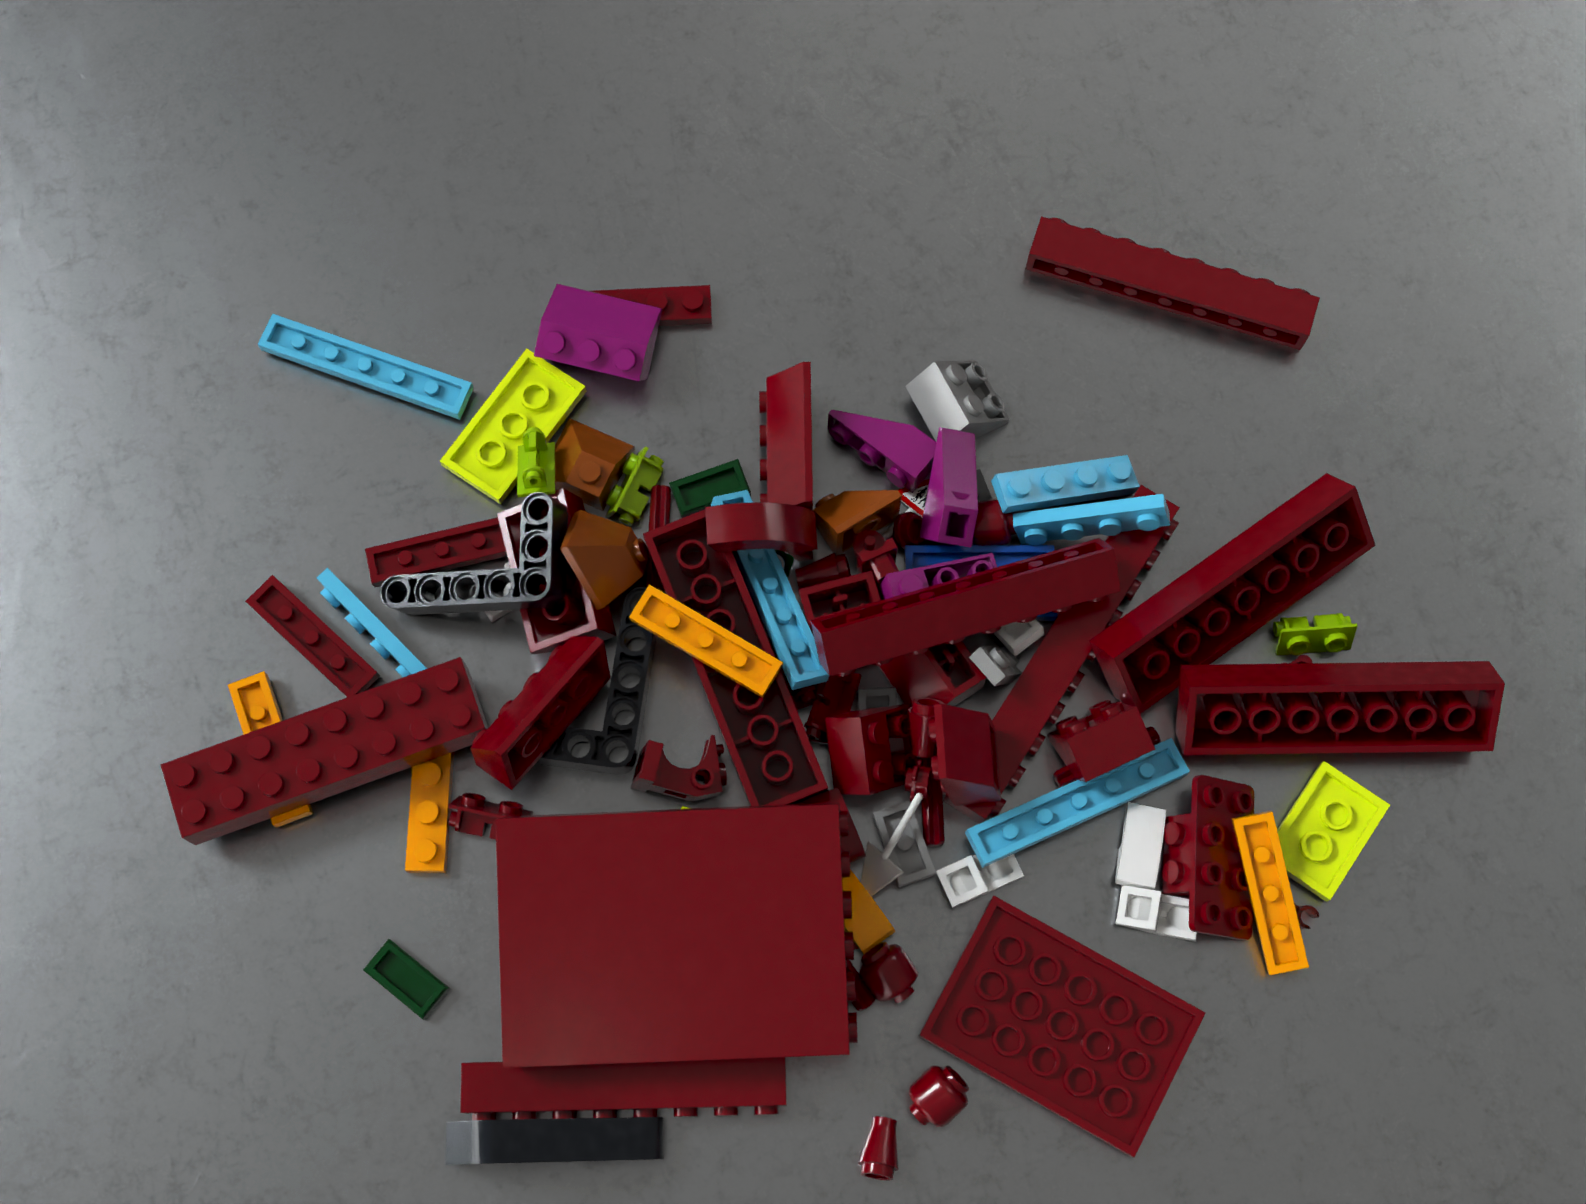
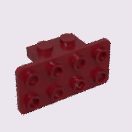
M1206 775L1195 776L1192 779L1191 813L1168 816L1165 819L1162 894L1170 896L1189 895V928L1193 932L1237 940H1249L1252 937L1253 907L1232 821L1233 818L1254 814V790L1250 785Z

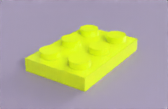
M1323 761L1320 763L1277 829L1287 875L1324 901L1331 900L1390 807V804L1327 762Z

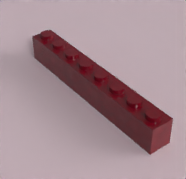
M1042 216L1025 268L1029 271L1301 350L1310 336L1320 297L1310 295L1309 292L1303 289H1289L1275 285L1269 279L1251 278L1241 275L1237 270L1231 268H1217L1207 265L1197 258L1186 259L1173 255L1163 248H1148L1138 245L1128 238H1114L1104 235L1094 228L1083 229L1070 225L1060 218H1046Z
M1097 538L811 620L819 663L829 676H847L863 666L870 664L875 666L885 665L891 662L894 657L904 654H922L927 652L929 647L935 645L960 643L969 635L994 633L999 631L1001 626L1010 623H1028L1034 621L1041 614L1066 612L1072 609L1075 604L1086 601H1103L1108 598V595L1121 591L1115 549L1102 539Z
M785 1057L503 1068V1062L461 1063L460 1113L472 1114L471 1120H496V1113H512V1119H536V1112H552V1119L577 1118V1111H593V1118H617V1110H633V1117H657V1109H674V1117L698 1116V1108H714V1116L738 1115V1107H754V1115L779 1114L778 1106H787Z

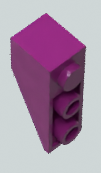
M833 409L828 413L827 429L832 438L842 445L848 444L856 450L861 460L869 466L876 465L884 471L887 478L899 488L905 487L913 493L931 473L936 442L914 425Z
M939 427L919 538L971 547L978 514L975 434Z
M993 553L888 573L877 589L880 600H884L996 568L997 564Z

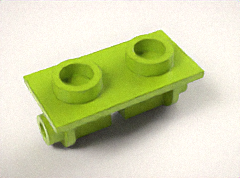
M531 427L523 434L524 445L518 446V497H527L534 492H544L547 495L555 494V442L546 443L544 433L537 427Z
M645 446L637 455L634 453L629 455L621 471L626 474L621 486L615 484L605 504L610 506L605 517L609 518L617 512L620 514L619 520L626 525L632 526L634 521H639L649 497L638 492V489L642 487L651 492V488L657 484L664 471L662 467L664 461L655 455H651L650 458L645 457L648 447Z
M1342 613L1314 616L1313 623L1315 627L1309 626L1307 616L1281 617L1280 621L1273 622L1274 636H1279L1275 653L1276 655H1302L1314 652L1351 650L1358 627L1357 623L1352 624L1350 616H1343Z

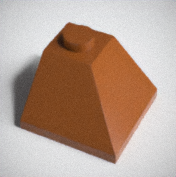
M569 418L555 444V491L564 488L581 497L583 503L604 511L607 505L605 502L612 488L622 476V468L629 455L634 452L635 446Z
M898 490L843 491L837 496L829 494L820 499L815 504L816 508L813 509L816 517V527L832 552L840 555L853 547L854 539L860 532L865 530L879 532L894 523L899 515L902 495Z
M583 510L574 512L560 547L596 610L607 606L639 580L644 574L649 559V551L645 542L641 538L638 539L631 527Z

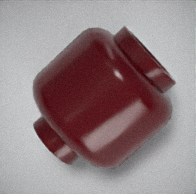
M997 498L978 501V514L973 544L978 546L1010 544L1013 535L1016 534L1013 528V514L1015 512L1003 513Z
M882 942L862 956L861 962L863 964L859 969V975L877 1001L886 1002L893 999L897 1004L907 999L914 992L915 989L912 985L918 977V971L900 945H888L887 942Z
M947 1065L945 1068L931 1066L910 1086L909 1096L913 1104L909 1106V1109L914 1117L923 1125L931 1122L935 1126L944 1127L968 1105L966 1092L969 1090V1087L962 1077L950 1066Z

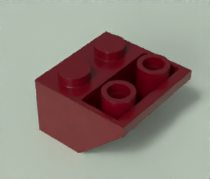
M872 570L798 589V602L812 634L811 620L881 601Z
M963 642L956 644L942 643L929 647V650L925 653L918 655L904 654L894 657L891 662L885 665L878 666L890 685L896 687V693L903 704H910V707H912L913 700L916 698H932L940 700L946 705L955 706L981 690L987 679L969 658L971 653Z
M1105 700L1089 708L1091 714L1077 719L1076 716H1071L1055 724L1057 730L1047 734L1049 741L1074 778L1084 782L1155 750L1137 706L1122 704V702L1111 703L1110 700Z
M910 704L855 710L825 718L834 788L840 790L841 794L872 795L905 784L908 768L913 769L918 762L916 756L911 753L912 740L908 714Z
M935 704V719L929 720V733L932 743H936L937 756L931 757V767L934 780H940L942 793L948 794L954 806L1001 801L996 731L989 714L946 704Z

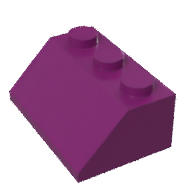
M556 284L540 322L534 356L635 381L647 380L662 308Z

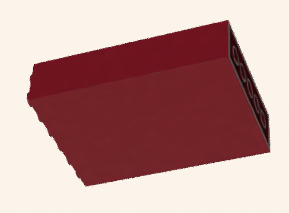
M839 802L525 815L495 819L503 1068L850 1055V1043H858L857 1012L849 1013L848 1002L856 1001L855 972H847L846 960H854L853 931L845 932V919H852L851 891H843V878L850 877V853L841 849V837L849 835L848 811H840Z

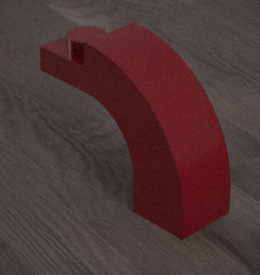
M764 502L734 503L705 507L707 545L719 553L746 549H775L789 553L798 561L813 560L812 550H818L815 513L807 508L790 504Z

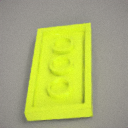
M526 348L441 458V465L501 505L517 484L518 446L524 445L523 434L529 428L537 427L544 433L546 443H548L587 392L586 386L543 358L535 357L534 353Z

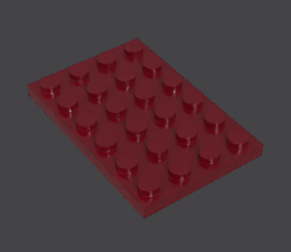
M993 896L922 1028L919 1037L1134 1158L1204 1018L1205 1012L1000 898Z

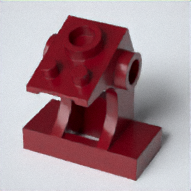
M710 735L709 740L705 741L699 764L687 769L679 768L668 761L663 751V743L648 740L639 753L631 789L642 792L650 790L691 802L717 797L722 792V786L727 785L725 764L718 761V757L724 754L723 744L716 745L715 735ZM695 777H699L702 780L703 785L699 784L696 781Z

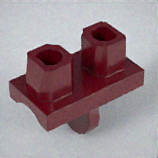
M865 530L857 534L853 543L854 554L857 557V574L872 570L878 588L886 574L899 571L895 564L897 546L893 538L885 541L884 537L875 530Z

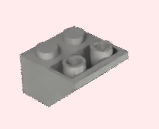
M976 360L935 361L905 386L936 442L939 427L974 433L976 439L1010 421L1004 410L1005 406L1002 399L995 394L987 380L988 376L985 369Z

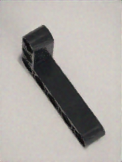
M534 492L525 498L521 507L519 568L393 575L388 577L381 585L380 598L387 607L410 615L555 607L562 602L566 593L567 560L560 547L568 530L567 509L564 504L544 492ZM549 506L548 514L541 520V512L545 507ZM545 543H548L546 553L542 557H540L539 553L541 547ZM546 580V589L539 595V586ZM511 582L510 592L504 597V588ZM476 584V591L471 598H469L470 589L472 588V586ZM441 587V594L435 600V593ZM407 589L406 597L401 601L402 593Z
M636 587L630 590L624 600L603 731L567 727L536 763L613 775H624L635 767L657 636L632 622L629 616L647 589L646 587ZM635 637H640L647 641L643 649L639 651H631L627 648L628 642ZM629 673H634L641 677L639 683L633 688H626L621 685L622 678ZM622 710H630L635 713L634 719L627 725H619L615 722L616 715ZM584 741L590 744V750L586 756L577 758L571 755L572 747L576 743ZM622 746L628 749L629 753L624 761L614 763L609 760V753L613 748Z
M663 1117L500 1119L446 1123L445 1165L664 1159Z

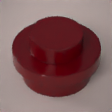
M913 512L899 514L894 522L893 534L897 544L905 549V545H919L925 540L924 538H919L923 518Z

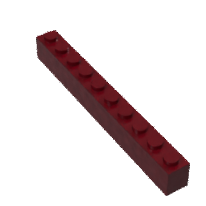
M1140 485L1133 498L1156 495V493ZM1166 500L1170 513L1169 526H1162L1152 531L1140 529L1123 531L1117 535L1107 537L1105 542L1115 549L1121 591L1108 595V598L1103 601L1082 602L1073 605V608L1066 612H1060L993 718L992 722L996 731L1001 795L1007 785L1015 788L1026 771V768L1020 764L1027 753L1032 756L1036 755L1046 738L1040 733L1047 721L1054 725L1066 706L1060 702L1066 690L1074 693L1085 676L1084 673L1079 671L1084 661L1087 659L1093 663L1096 656L1089 640L1121 618L1123 612L1117 609L1124 598L1128 601L1132 600L1142 584L1141 581L1136 579L1142 568L1150 571L1161 553L1155 549L1161 538L1168 542L1179 524L1178 521L1173 519L1180 508L1177 505ZM946 794L943 802L980 824L987 817L993 818L998 816L1006 800L1001 798V801L954 806L950 797Z

